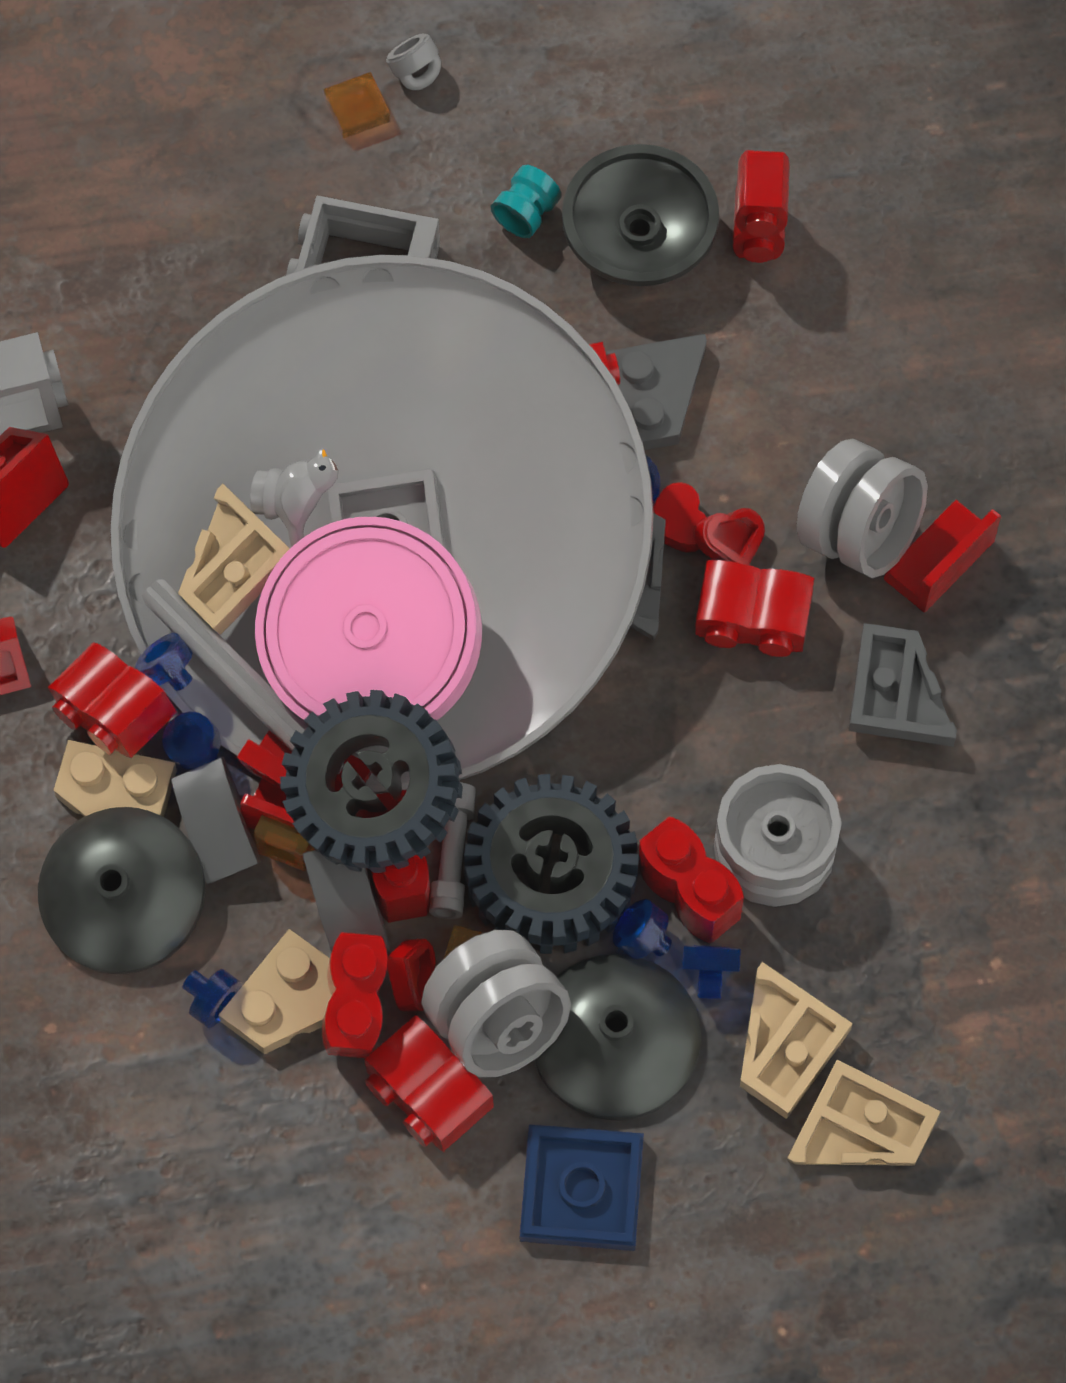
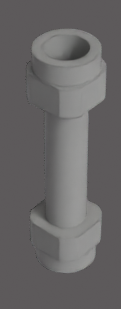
M460 782L463 786L462 799L457 798L455 803L456 808L459 810L454 822L448 820L444 827L448 834L442 841L438 881L431 883L429 913L444 919L460 918L463 913L465 900V885L460 883L467 820L474 818L476 788Z

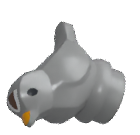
M319 449L317 455L310 461L299 460L289 464L283 471L278 468H271L269 471L258 470L253 477L251 485L250 505L252 512L264 515L266 519L271 520L279 517L288 530L292 547L304 538V526L323 493L331 488L338 479L339 470L336 463L327 456L324 449Z

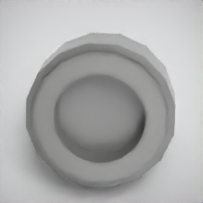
M424 33L415 35L399 44L388 54L386 59L395 77L399 78L402 84L410 90H421L432 84L438 77L441 69L438 48L430 35ZM429 63L428 69L420 77L412 76V73Z

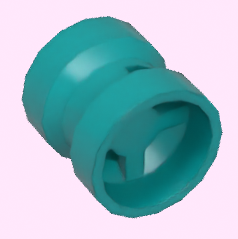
M522 165L511 178V188L509 191H502L490 205L491 212L498 223L507 231L522 238H530L541 225V215L544 212H550L562 198V192L556 182L544 171L531 165Z

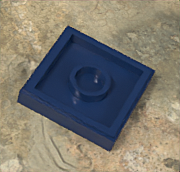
M529 1124L520 1242L635 1251L644 1133Z

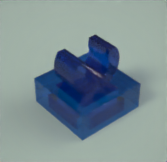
M683 944L682 969L699 970L698 998L721 999L722 971L740 972L741 949L739 947Z

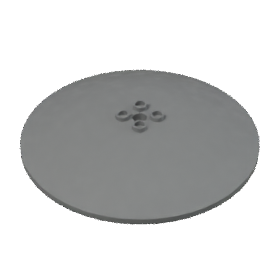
M373 255L345 258L310 266L264 285L219 313L188 341L168 364L149 392L131 428L120 460L113 493L111 547L118 597L128 628L140 654L165 693L186 717L210 738L237 756L248 739L259 745L269 731L237 696L145 605L142 595L148 587L159 579L165 580L177 593L179 592L185 573L195 560V547L202 529L208 531L218 504L214 496L222 484L251 510V485L253 477L258 470L269 471L271 468H278L283 471L289 464L299 460L310 461L317 455L319 449H324L327 456L338 467V479L331 488L323 493L304 526V537L318 528L343 519L355 517L395 518L424 531L437 540L459 564L473 587L482 621V642L479 659L471 681L455 705L437 720L451 740L456 750L455 755L460 761L462 774L459 775V781L485 772L518 755L547 735L582 702L598 683L618 653L634 620L645 587L652 551L654 517L652 487L644 446L632 412L621 390L597 353L568 322L546 304L519 287L478 269L451 261L420 256ZM255 514L276 536L291 548L288 530L279 517L271 520L266 519L264 515ZM260 594L220 636L269 684L259 661L255 639V620ZM369 746L356 751L352 755L360 759L357 755L360 751L371 750L381 754L386 752L388 747ZM409 771L401 775L402 790L407 791L410 780ZM371 774L366 785L375 794L388 793L378 778Z

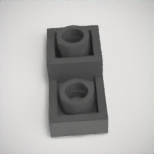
M224 757L171 779L186 831L201 861L207 885L262 862L242 815L240 807L241 798Z
M316 850L304 853L303 857L331 952L341 932L382 936L387 953L391 952L379 902L373 893L367 868H362L361 872L349 870L344 864H334Z

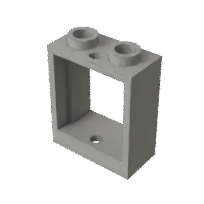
M316 196L312 214L304 213L300 222L298 244L303 246L299 259L291 258L286 275L321 264L329 235L409 250L408 256L437 259L440 247L439 219Z
M38 332L0 341V435L9 427L40 433L62 428L63 425L58 408L67 406L68 402L54 349L43 352Z

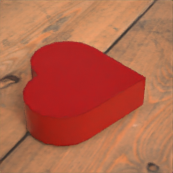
M678 482L666 486L653 506V513L666 520L664 544L683 552L699 550L695 541V530L697 524L706 518V515L699 510V494L689 484Z
M740 508L729 514L716 513L702 519L697 524L695 541L698 548L712 560L732 561L750 565L763 540L765 525L761 516L750 508Z
M406 939L387 957V968L393 994L400 1011H423L422 997L425 984L435 970V952L431 943L426 939Z

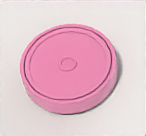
M355 517L336 521L318 528L294 544L283 555L272 570L262 590L256 613L255 639L259 661L270 686L280 700L303 720L312 711L317 717L327 711L323 704L333 698L339 704L348 701L346 693L359 691L362 697L370 696V690H382L387 697L392 698L395 693L402 695L411 704L416 705L418 703L428 711L434 720H438L455 705L471 681L480 655L482 621L477 597L469 579L452 555L437 540L424 531L401 521L382 517Z

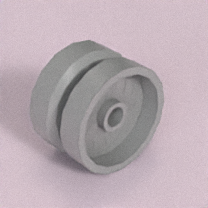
M848 439L839 442L826 453L817 465L804 490L797 518V533L800 543L830 559L839 557L841 563L868 577L874 578L884 575L898 563L909 548L920 526L927 501L928 484L925 473L916 466L896 457L885 458L883 453L858 440Z
M782 764L754 768L733 782L721 800L716 824L714 852L716 861L727 867L738 880L744 898L750 902L777 907L799 903L820 889L831 874L842 824L836 799L823 781L804 769Z
M511 930L487 932L475 936L455 948L436 966L425 984L421 1002L426 1017L439 1034L449 1040L452 1051L463 1066L478 1077H499L517 1071L538 1058L556 1041L568 1021L571 1009L568 991L553 972L543 966L540 956L529 942Z

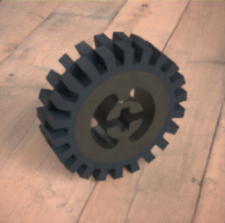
M370 690V696L362 697L359 691L346 693L348 701L338 704L333 698L325 702L323 705L327 711L318 717L312 711L304 719L308 725L306 730L302 734L295 730L290 739V742L294 745L292 754L284 753L282 765L287 770L286 777H280L281 790L286 794L287 799L283 803L286 812L294 821L292 824L299 834L317 852H320L327 860L338 865L341 863L349 870L361 872L362 868H369L373 873L386 872L385 866L395 865L397 869L409 866L410 864L407 859L416 854L420 859L431 852L427 846L435 839L441 842L448 834L444 827L448 820L455 821L459 811L455 806L456 799H462L463 786L459 781V775L462 774L461 764L455 755L456 750L437 720H434L428 711L418 703L413 705L406 697L396 693L393 698L387 697L382 690ZM369 746L388 747V750L381 754L376 751L365 750L358 752L357 755L372 774L378 778L395 801L399 799L402 791L401 775L409 771L410 780L407 791L399 804L391 811L373 818L357 817L355 815L361 809L370 812H382L387 810V808L348 761L342 770L343 787L338 792H335L337 773L345 760L356 751Z
M550 774L538 775V784L529 786L525 777L514 781V791L509 794L504 787L494 793V803L491 806L485 802L479 809L477 823H471L468 830V843L465 844V885H468V897L472 907L477 905L479 908L480 920L485 926L492 923L495 925V930L515 931L524 937L529 944L540 945L541 954H552V949L555 945H563L564 953L577 951V942L585 939L587 945L590 946L599 941V934L603 929L610 933L617 926L618 916L620 914L625 916L630 906L631 895H634L639 863V854H637L638 842L635 831L630 832L629 830L630 819L624 810L619 814L615 811L616 800L608 793L602 799L596 796V785L586 781L583 789L575 787V777L562 775L561 784L550 783ZM552 835H563L560 844L559 862H556L551 875L550 894L539 893L543 879V866L548 863L552 851ZM573 840L585 850L587 856H581L577 853ZM514 872H523L531 889L525 886ZM572 886H576L574 889L568 891Z

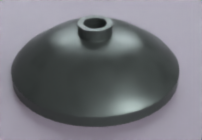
M634 144L616 147L600 153L578 170L568 185L564 196L562 222L564 234L571 250L592 272L602 278L623 285L653 286L682 277L705 258L717 235L719 205L715 190L708 177L687 157L660 146ZM642 229L648 234L646 236H635L631 232Z
M115 807L100 810L83 817L71 825L59 836L49 850L42 865L38 882L40 915L54 943L75 962L89 969L109 974L140 972L154 967L171 957L184 945L194 931L201 916L205 898L204 871L199 856L190 840L168 819L154 812L133 807ZM112 874H120L122 877L121 886L116 891H106L104 887L106 879Z
M606 954L579 961L556 977L568 991L571 1009L568 1021L556 1041L536 1058L534 1062L542 1080L559 1100L587 1116L604 1120H629L659 1110L671 1102L683 1090L690 1080L698 1061L701 1029L698 1013L690 995L671 973L659 965L640 957L625 954ZM619 1017L627 1023V1027L621 1032H613L607 1028L606 1022L611 1018Z

